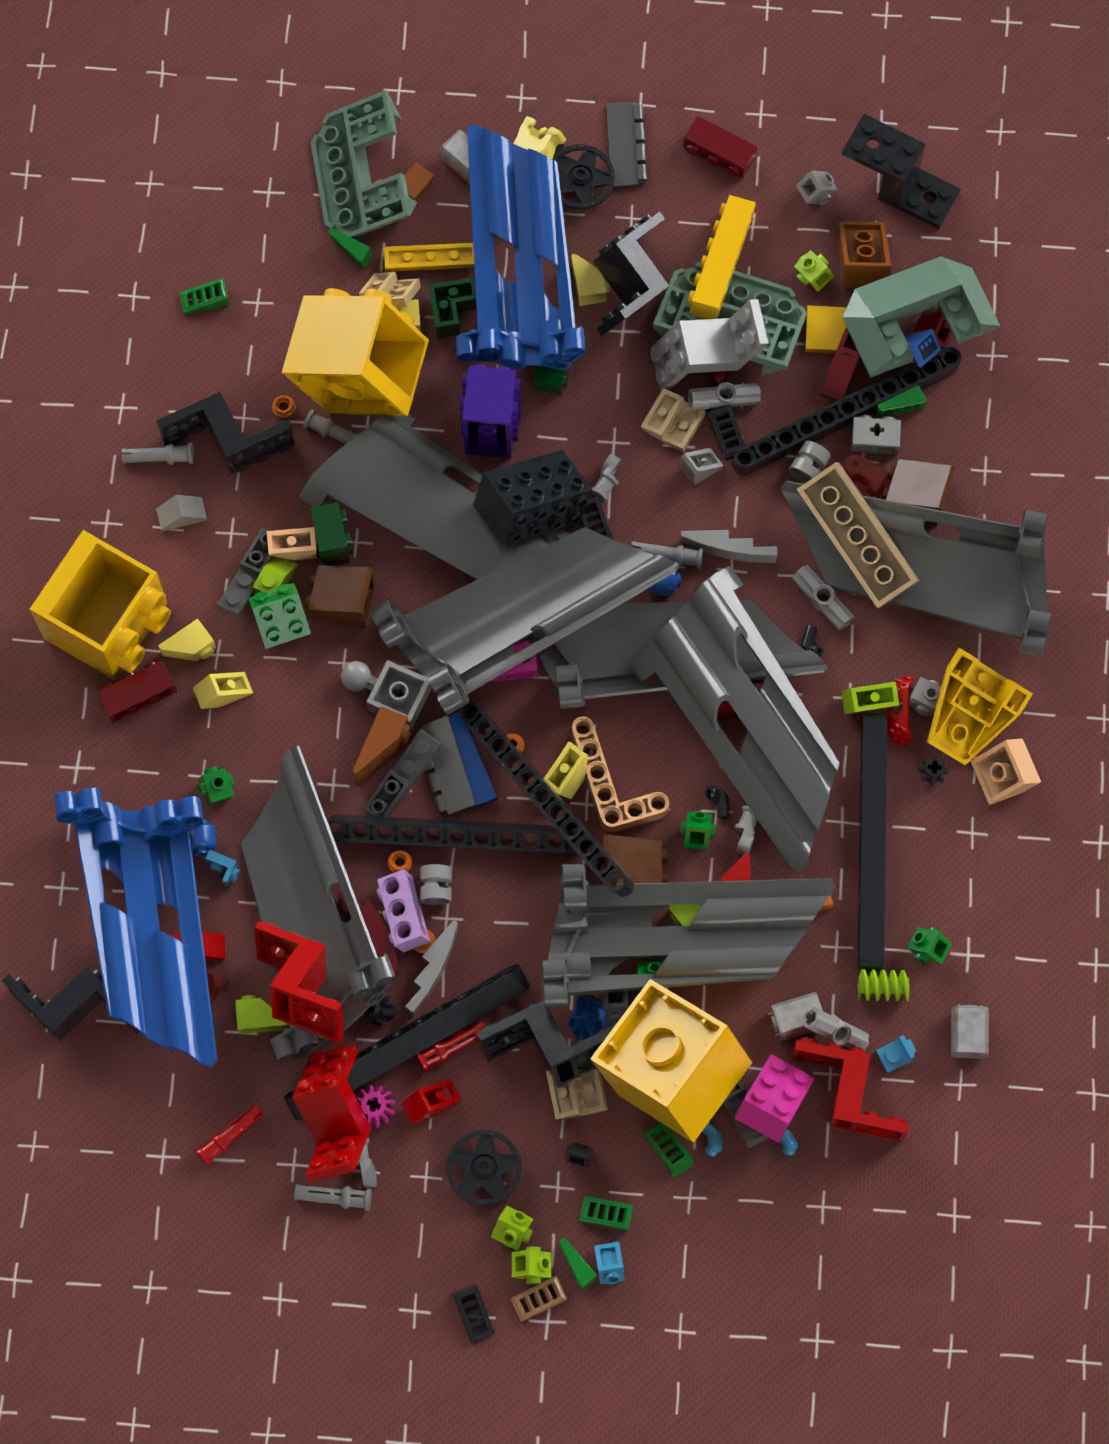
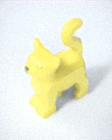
M527 116L513 144L527 150L528 148L553 159L558 144H564L567 139L560 130L554 127L549 129L544 127L540 130L535 129L533 126L536 120Z

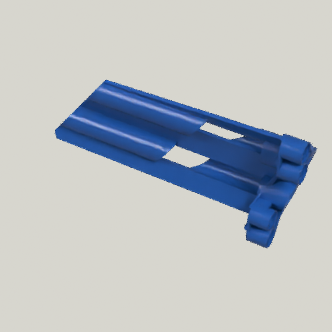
M473 124L467 127L477 330L471 329L470 332L456 337L457 359L464 362H492L511 369H524L526 366H546L561 370L570 369L571 362L576 361L585 353V336L583 327H575L558 164L556 161L535 150L524 149L489 129ZM494 235L514 245L515 283L506 281L496 269ZM542 258L556 265L559 311L553 307L544 294Z
M86 788L78 794L71 791L55 794L56 820L61 823L74 824L108 1016L116 1021H122L131 1025L146 1039L172 1052L174 1050L181 1051L192 1057L197 1063L211 1068L218 1059L189 832L204 822L201 799L189 796L182 798L179 802L162 800L155 803L154 806L143 807L140 811L120 810L115 804L102 802L101 791L97 788ZM101 868H106L113 872L123 883L127 915L105 903ZM158 904H166L178 910L181 942L166 933L160 932Z

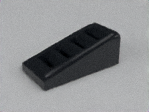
M728 405L708 413L709 423L724 460L734 457L736 451L745 446L732 408ZM728 425L731 426V428L722 431L719 429ZM732 434H734V436H735V437H732V438L723 440V437H726V436H729V435H732ZM736 442L739 445L730 449L726 448V446L734 444Z
M598 496L590 498L585 509L594 506L595 510L583 514L580 522L582 528L590 529L589 527L601 523L602 528L593 531L597 533L604 532L606 537L613 539ZM595 515L599 518L591 522H587L586 519Z
M570 1142L566 1147L565 1160L589 1167L594 1149L576 1142Z
M473 1284L453 1292L454 1301L470 1342L494 1334L477 1285ZM474 1294L475 1298L463 1303L461 1302V1298ZM478 1304L479 1308L465 1313L464 1308ZM480 1313L482 1314V1318L469 1323L468 1318ZM485 1323L486 1328L472 1332L471 1328Z

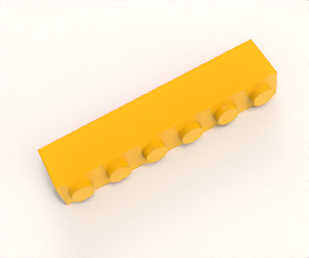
M729 195L727 203H722L719 211L721 220H716L712 232L715 234V237H710L706 251L709 254L708 256L703 255L700 269H703L702 273H697L693 286L696 287V290L690 291L687 304L691 305L689 315L703 319L718 318L754 215L756 202Z

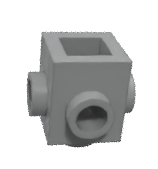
M811 171L796 184L807 204H826L832 199V195L838 191L833 177L827 171Z
M920 677L910 695L909 706L915 708V711L923 716L929 715L932 717L935 713L942 685L935 680H927Z

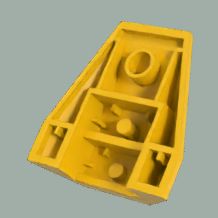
M958 648L945 671L927 743L966 765L1022 713L1033 693L984 665L963 649Z

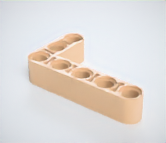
M584 716L576 718L572 724V737L575 746L583 752L587 748H592L597 752L594 756H588L585 777L602 828L606 832L615 833L665 817L669 810V799L662 792H654L619 803L592 720ZM580 726H585L589 729V732L579 734L576 729ZM599 770L604 776L600 779H595L591 776V773ZM605 792L611 798L608 801H601L598 795ZM655 801H660L665 807L661 810H656L651 804ZM632 808H637L641 811V814L638 817H633L628 811ZM609 815H615L618 821L610 824L606 822L605 818Z

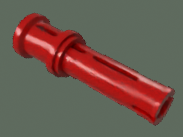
M481 1021L479 1024L443 1043L439 1041L433 1044L431 1048L416 1054L415 1056L422 1070L425 1073L428 1072V1068L441 1061L445 1063L449 1059L448 1056L478 1041L477 1032L485 1027L484 1023ZM471 1034H473L472 1037H470V1038H468V1039H466V1040H464V1041L458 1043L457 1045H455L456 1042H458V1041H460V1040H462V1039H464V1038L470 1036ZM435 1054L434 1057H432V1058L426 1060L428 1057H430V1056H432V1055Z
M253 1104L219 1134H212L211 1139L201 1148L197 1147L194 1151L209 1167L214 1158L222 1152H227L228 1145L262 1118L264 1114Z

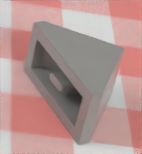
M711 448L687 452L681 456L680 468L693 486L723 467V464Z
M175 495L156 508L161 531L208 520L202 497Z

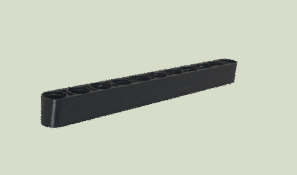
M947 347L939 351L921 367L914 363L738 449L734 454V471L744 476L751 474L800 450L805 441L816 442L853 424L854 417L861 415L869 416L875 413L878 404L914 386L919 385L922 390L955 374L961 362L962 356L960 351L954 347ZM951 358L955 363L949 364L945 359ZM930 368L935 373L928 374L924 371V369ZM910 378L914 381V383L908 384L904 381V379ZM890 388L894 393L887 394L883 389ZM869 398L873 403L866 404L863 402V399ZM849 408L853 413L845 414L842 409ZM824 418H828L832 421V423L825 424L821 420ZM808 428L812 433L804 434L801 432V429ZM783 438H787L791 441V443L783 444L780 442V440ZM766 448L771 453L765 455L760 453L759 450ZM745 458L750 463L743 465L738 460Z
M472 701L459 709L461 720L605 886L621 897L631 894L634 888L632 878L487 712ZM476 711V715L470 719L471 713ZM488 727H491L490 732L487 735H484V731ZM505 743L504 749L498 752L500 745ZM519 760V765L513 768L514 762ZM534 777L532 784L527 785L529 778ZM549 793L548 799L542 802V797ZM563 810L564 813L562 817L556 819L558 812ZM578 827L577 834L571 836L572 830ZM593 844L592 851L586 853V848ZM608 861V867L601 871V865ZM623 878L622 886L616 888L617 881Z
M862 713L858 971L865 969V971H881L884 969L887 714Z
M341 814L332 815L327 820L329 827L333 823H338L342 827L341 832L331 830L334 841L578 854L552 825ZM361 824L366 827L367 832L364 834L357 833L354 826ZM387 826L390 828L391 833L383 835L379 832L378 828ZM411 827L415 830L416 834L406 836L403 829ZM578 827L572 830L571 836L577 834ZM435 828L440 832V835L435 838L430 837L427 830ZM457 829L461 830L464 833V837L456 839L452 836L451 832ZM478 831H485L489 837L486 840H480L476 837V833ZM503 832H509L512 834L513 839L503 841L500 835ZM532 833L536 835L537 840L530 843L525 840L524 836ZM551 835H558L562 841L558 844H553L548 838Z
M514 964L358 1052L347 1078L352 1091L527 991L530 988V984L520 965ZM295 1088L284 1096V1100L295 1120H301L303 1117L292 1098L296 1090Z

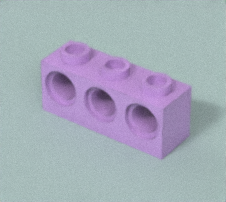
M403 869L377 879L379 885L377 894L380 901L384 904L383 917L390 927L389 939L394 944V947H397L402 952H406L429 943L430 939L413 876ZM399 885L397 892L392 894L393 889ZM405 907L403 914L398 916L400 909ZM411 929L410 935L404 938L406 931Z

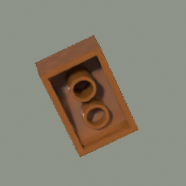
M839 221V263L842 287H862L890 276L891 262L885 222Z
M382 706L380 707L352 771L356 785L360 786L400 753L403 745L407 746L409 744L412 733L410 732L411 726L407 716Z

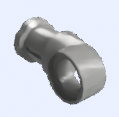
M612 453L608 456L601 468L600 479L594 487H591L592 497L598 496L600 502H607L608 494L613 487L619 484V481L613 475L622 459Z
M745 805L741 809L743 813L739 823L734 826V829L742 834L736 849V853L742 856L750 853L756 833L754 828L758 821L749 806Z
M369 1138L366 1140L356 1166H361L364 1188L377 1186L375 1166L372 1164V1159H369L367 1144L370 1142Z

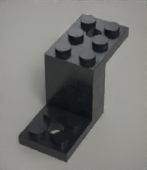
M863 114L842 150V155L883 175L878 200L940 229L961 188L920 169L925 143ZM875 140L880 146L878 148H870L867 142ZM932 195L936 201L934 203H927L923 197Z
M658 212L653 217L650 213L599 250L598 254L600 256L593 261L623 302L601 319L603 324L596 328L601 336L669 287V284L637 242L638 239L665 220L661 212Z
M217 392L156 420L164 445L176 444L183 437L190 434H198L208 426L230 473L235 471L242 472L249 465L255 462H264L270 458V455L277 452H286L295 444L292 428L287 419L244 439L221 392Z
M87 966L46 1005L35 993L32 996L29 995L32 991L18 976L13 978L8 973L1 980L8 990L59 1042L102 1000L106 1003L101 974L96 969L91 971ZM125 1023L135 1034L139 1032L131 1025Z
M543 1001L531 1003L526 1009L518 1013L507 1015L500 1022L486 1025L481 1031L477 1032L488 1062L533 1041L558 1088L597 1069L591 1061V1057L614 1026L603 1028L596 1035L588 1039H581L574 1046L569 1047L549 1008L544 1007Z

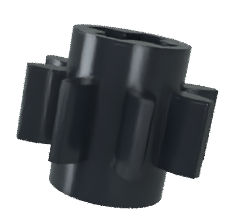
M936 755L930 760L924 757L922 762L925 766L918 768V772L923 773L921 781L926 780L930 782L932 787L936 781L942 784L944 782L942 775H947L949 769L943 766L946 760L940 761L936 759ZM930 767H935L937 773L932 774Z
M384 996L380 1002L370 1006L365 1011L366 1017L371 1018L370 1024L378 1026L381 1024L387 1025V1022L394 1018L395 1006L389 1002V996Z

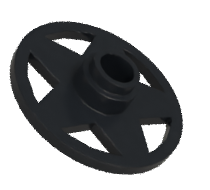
M576 144L561 149L553 156L552 160L557 162L558 170L563 175L559 182L562 204L573 209H590L600 205L609 197L615 183V171L612 162L601 150L589 145ZM572 151H584L577 161L565 156V154ZM597 156L604 161L609 172L595 168ZM608 186L604 194L594 200V188ZM574 192L580 203L571 202L563 198L562 195Z
M478 1130L464 1135L454 1144L448 1155L446 1169L449 1183L458 1196L469 1203L486 1206L499 1203L512 1194L519 1183L522 1164L517 1148L507 1137L491 1130ZM480 1136L475 1151L459 1149L466 1141ZM494 1137L504 1142L513 1154L496 1153ZM452 1162L465 1171L459 1186L456 1185L452 1175ZM516 1168L514 1180L510 1187L505 1190L501 1175ZM483 1187L493 1198L477 1199L469 1195Z

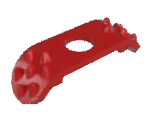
M902 676L899 679L895 678L892 682H896L898 699L903 702V709L900 713L896 714L893 712V707L887 708V733L895 744L907 745L912 739L909 724V698L914 679L911 676Z

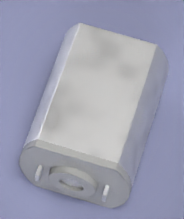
M458 130L442 145L439 158L470 184L468 139L462 130Z
M816 992L770 1006V1013L768 1015H771L774 1031L777 1032L775 1036H778L780 1041L813 1032L803 1026V1016L807 1010L813 1007L823 1011Z
M958 1004V1006L951 1008L952 1057L982 1059L989 1056L988 1007Z

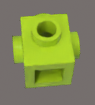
M811 250L801 256L794 265L799 272L796 275L797 278L805 286L809 283L817 292L835 277L828 268L829 262L822 254L817 256Z
M506 1206L498 1218L491 1238L518 1251L523 1242L528 1243L534 1231L530 1229L533 1218L521 1211Z
M535 1246L526 1247V1250L512 1252V1278L526 1279V1284H540L541 1279L551 1278V1252H543L541 1247Z

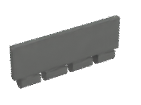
M634 101L606 103L609 158L615 171L613 188L639 186V183L648 181L647 165L644 164L646 163V146L643 144L645 142L644 123H640L644 121L643 105L634 104Z
M449 716L422 725L421 727L424 731L441 743L426 769V772L435 770V772L427 775L432 793L438 794L442 792L441 795L434 797L438 813L444 814L448 812V815H453L476 806Z

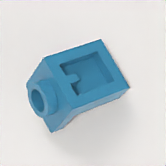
M209 850L205 858L207 864L210 865L209 868L218 873L226 871L222 882L224 886L229 887L231 882L235 883L240 869H237V861Z
M903 1035L898 1040L876 1050L875 1053L886 1074L912 1062L915 1058L914 1053H916V1049L910 1039L906 1040Z
M619 1242L595 1245L600 1284H616L624 1281V1267Z

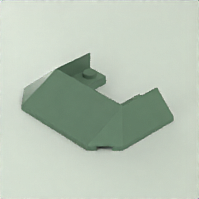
M386 90L326 114L322 121L324 123L318 135H314L311 141L324 223L329 228H333L351 238L409 217L417 204L416 201L408 196L405 176L401 173L376 183H371L365 147L397 135L395 123L402 120Z
M940 256L854 290L842 319L870 378L914 361V356L899 327L898 320L938 306L956 344L1000 328V324L972 267Z
M701 261L695 263L694 267L686 270L681 268L674 271L653 323V328L662 337L679 321L703 320V318L689 315L691 305L687 304L690 291L696 290V287L693 286L697 273H702L703 270L700 269ZM734 270L717 319L730 318L749 300L758 299L769 344L750 361L763 365L761 376L787 369L807 312L803 306L799 305L795 299L796 295L791 288Z

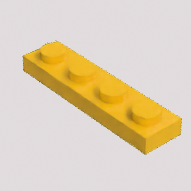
M473 243L384 247L385 272L474 268Z

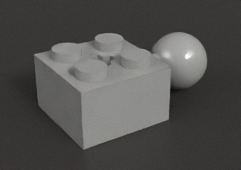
M388 660L379 678L372 676L369 667L360 661H352L346 664L341 671L342 684L348 690L359 692L368 689L372 691L367 700L368 711L378 714L382 706L408 717L411 730L432 689L427 677ZM401 692L404 694L403 697H395V695H399Z

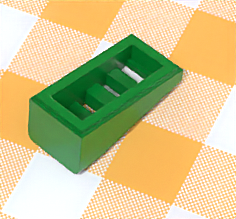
M329 228L328 233L331 239L361 268L366 269L373 257L370 247L333 228Z
M224 278L179 292L184 315L229 305ZM214 291H219L220 296L216 297ZM205 293H210L211 299L207 300ZM201 294L202 302L198 303L196 295ZM192 296L194 305L189 306L187 297Z
M919 385L914 386L878 404L875 415L879 418L925 408L927 399Z
M659 1123L643 1134L673 1178L693 1166L691 1155L671 1129L663 1123ZM663 1132L666 1133L664 1137L655 1142L654 1139ZM671 1140L672 1143L661 1150L660 1147ZM675 1149L678 1150L676 1153H674V1154L671 1155L670 1157H667V1156H666V1155H668L669 1153H671L672 1151H674Z
M584 1196L579 1221L628 1232L634 1205ZM590 1203L595 1204L593 1216L587 1217ZM600 1205L605 1206L602 1219L597 1218ZM610 1208L615 1209L612 1221L607 1220ZM619 1210L624 1211L622 1223L617 1222Z
M562 1238L559 1240L560 1248L579 1288L583 1291L596 1279V1273L566 1238Z

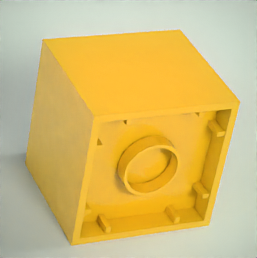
M329 288L325 290L324 296H303L282 374L329 414L408 417L429 339L414 326L415 319L411 315L398 311L391 304L392 297L386 292L377 289H367L364 291L363 296H351L345 291Z
M85 530L81 532L30 608L35 622L46 641L115 681L123 670L128 673L136 670L145 654V648L141 647L140 644L149 631L155 634L161 632L171 615V609L166 607L168 604L166 594H164L156 571Z
M651 979L591 1057V1061L618 1096L693 1143L752 1064V1061L726 1024Z

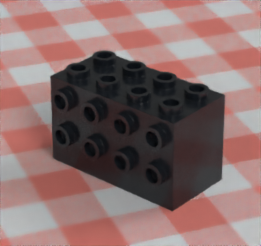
M560 450L483 472L473 506L500 544L504 545L581 522L592 489L566 453Z

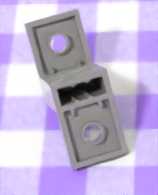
M749 300L730 318L683 320L675 324L651 347V359L654 361L655 377L657 383H659L660 391L663 388L670 390L688 373L739 370L768 345L759 300Z

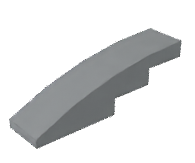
M729 530L681 531L680 544L696 550L704 548L703 553L745 562L776 563L777 546L753 547V538L729 539Z
M455 920L450 923L422 956L423 962L427 966L414 981V985L419 991L405 1006L406 1011L413 1017H415L430 997L443 974L458 931V922Z

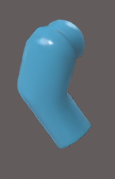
M709 1122L702 1133L708 1137V1145L705 1147V1152L713 1157L721 1152L723 1148L722 1134Z
M786 1129L780 1142L783 1145L782 1152L785 1155L791 1156L795 1154L798 1143L792 1133Z

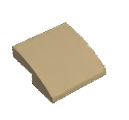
M396 272L374 273L359 292V295L363 296L364 291L367 289L381 290L392 297L391 304L394 307H406L421 288L419 279L397 280Z
M663 388L642 423L641 428L658 440L684 453L704 419L706 412L705 410L691 411L688 403L684 401V397Z
M598 1069L558 1088L549 1071H546L556 1120L608 1110L601 1074Z

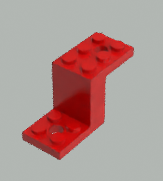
M258 921L254 927L257 960L281 969L270 984L272 1018L339 1043L344 1036L342 1004L334 999H328L316 994L327 978L325 945L316 940L299 936L294 932L280 929L275 925Z
M810 1038L796 1040L791 1059L840 1069L830 1127L903 1142L909 1129V1123H904L903 1118L890 1116L889 1119L880 1118L878 1113L865 1111L864 1114L860 1113L870 1055L865 1054V1050L859 1048H851L850 1051L840 1049L841 1046L835 1043H826V1046L816 1044V1040Z
M354 1044L349 1046L341 1045L327 1052L319 1051L312 1054L292 1097L317 1145L305 1174L309 1183L354 1172L371 1130V1126L347 1081L358 1054Z

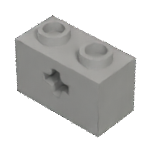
M868 415L854 417L851 452L898 455L901 420H895L893 417L876 419Z

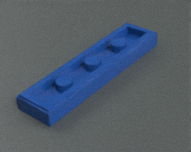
M459 712L449 716L476 806L474 807L477 808L497 800L496 793L467 725L459 717Z

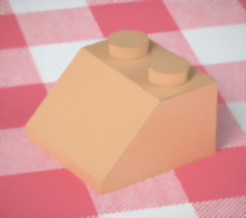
M1023 739L1005 740L971 760L989 805L1021 794L1041 783Z

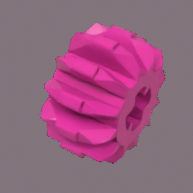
M369 1085L370 1093L367 1094L361 1089L359 1092L363 1099L356 1097L370 1126L372 1121H375L376 1128H379V1120L382 1119L384 1123H389L386 1114L391 1116L395 1114V1111L389 1107H393L396 1103L395 1100H388L392 1095L390 1091L382 1095L383 1086H379L377 1092H374L373 1085ZM377 1101L380 1109L377 1110L375 1108L376 1111L372 1112L369 1104L372 1103L373 1105V1102Z

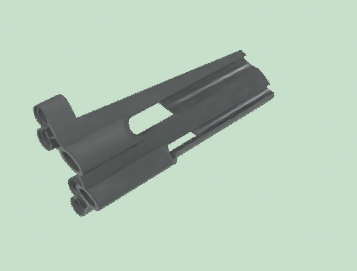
M728 566L713 574L711 578H708L694 589V594L689 601L661 629L652 643L630 660L628 664L641 683L652 674L657 673L794 872H804L840 763L734 593L736 589L744 587V584L732 567ZM739 635H741L767 673L760 694L738 663L736 646ZM723 701L729 702L748 730L740 755L717 722L718 709Z
M562 864L561 897L548 960H543L541 965L543 1006H569L568 995L642 990L650 979L664 988L774 979L836 886L831 878L634 883L631 894L621 897L608 889L605 884L588 885V881H586L587 864ZM616 884V888L622 886V884ZM704 904L690 926L653 927L651 924L654 916L668 905ZM667 957L656 974L608 975L612 969L629 958Z

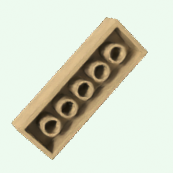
M835 462L797 489L877 608L883 607L920 581L840 463Z

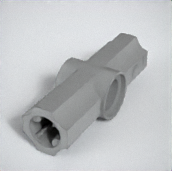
M724 382L717 387L695 388L688 391V405L691 411L719 409L728 405L731 407L757 405L761 402L760 386L757 383L733 385ZM720 394L726 395L728 399L722 398Z
M808 565L800 568L792 576V581L811 600L814 609L820 611L838 631L843 630L854 619V615L835 596L833 588L825 584ZM820 594H824L829 598V600L823 602L820 601L817 598V596Z
M813 1007L807 1010L803 1016L804 1027L832 1040L835 1044L843 1045L849 1049L859 1048L863 1050L869 1044V1034L842 1021L836 1015H830Z

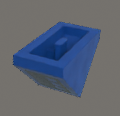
M932 329L904 335L918 367L926 364L941 350Z

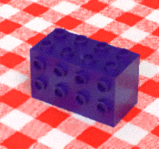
M477 364L468 366V374H463V396L460 397L459 410H461V437H464L465 454L512 458L513 441L518 442V424L521 417V379H516V370L504 366L488 368L486 365Z

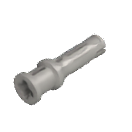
M314 409L310 410L303 425L305 429L310 428L320 433L323 438L331 437L344 444L357 436V434L335 424L334 419H327L317 414Z
M193 443L183 446L168 444L163 448L122 449L123 464L143 462H167L170 465H174L175 462L194 464L195 458Z
M632 542V547L652 555L664 556L677 562L679 566L684 564L701 569L704 548L696 550L684 548V545L674 548Z
M296 1184L294 1193L295 1201L339 1204L344 1209L356 1207L364 1208L365 1211L370 1210L372 1189L367 1188L366 1191L354 1190L350 1186H346L342 1190Z

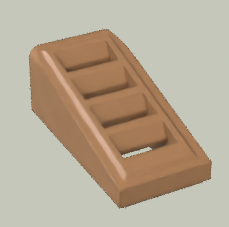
M557 1276L510 1298L521 1322L567 1301ZM550 1286L553 1287L557 1295L555 1299L552 1298L548 1290ZM541 1290H543L548 1300L546 1304L543 1303L539 1295ZM533 1294L539 1305V1307L536 1309L534 1308L529 1297ZM525 1299L530 1312L525 1313L520 1300Z

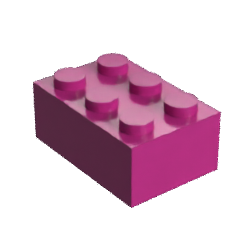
M771 1054L744 1098L735 1119L779 1143L815 1078Z

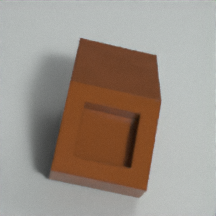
M415 163L404 175L408 196L416 201L417 197L425 194L435 177L433 173L418 163Z

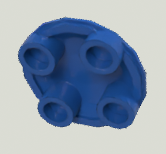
M594 995L578 996L573 1015L568 1019L569 1029L574 1031L579 1040L588 1039L605 1027L603 1004Z

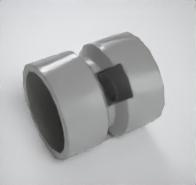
M805 441L798 452L799 457H795L788 471L795 479L805 484L821 473L820 469L825 468L831 455L823 446L812 441Z
M441 864L422 866L420 881L424 885L420 887V902L428 905L451 903L452 888L448 884L452 882V867Z

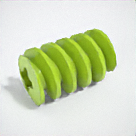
M862 969L858 977V1000H860L861 994H864L866 1000L869 1001L871 994H874L876 1001H879L881 994H884L886 1001H889L891 994H894L896 1001H899L901 994H904L905 1000L909 1001V977H907L905 970H901L898 977L895 970H891L887 977L885 970H881L879 976H877L875 970H871L869 976H867L865 969Z

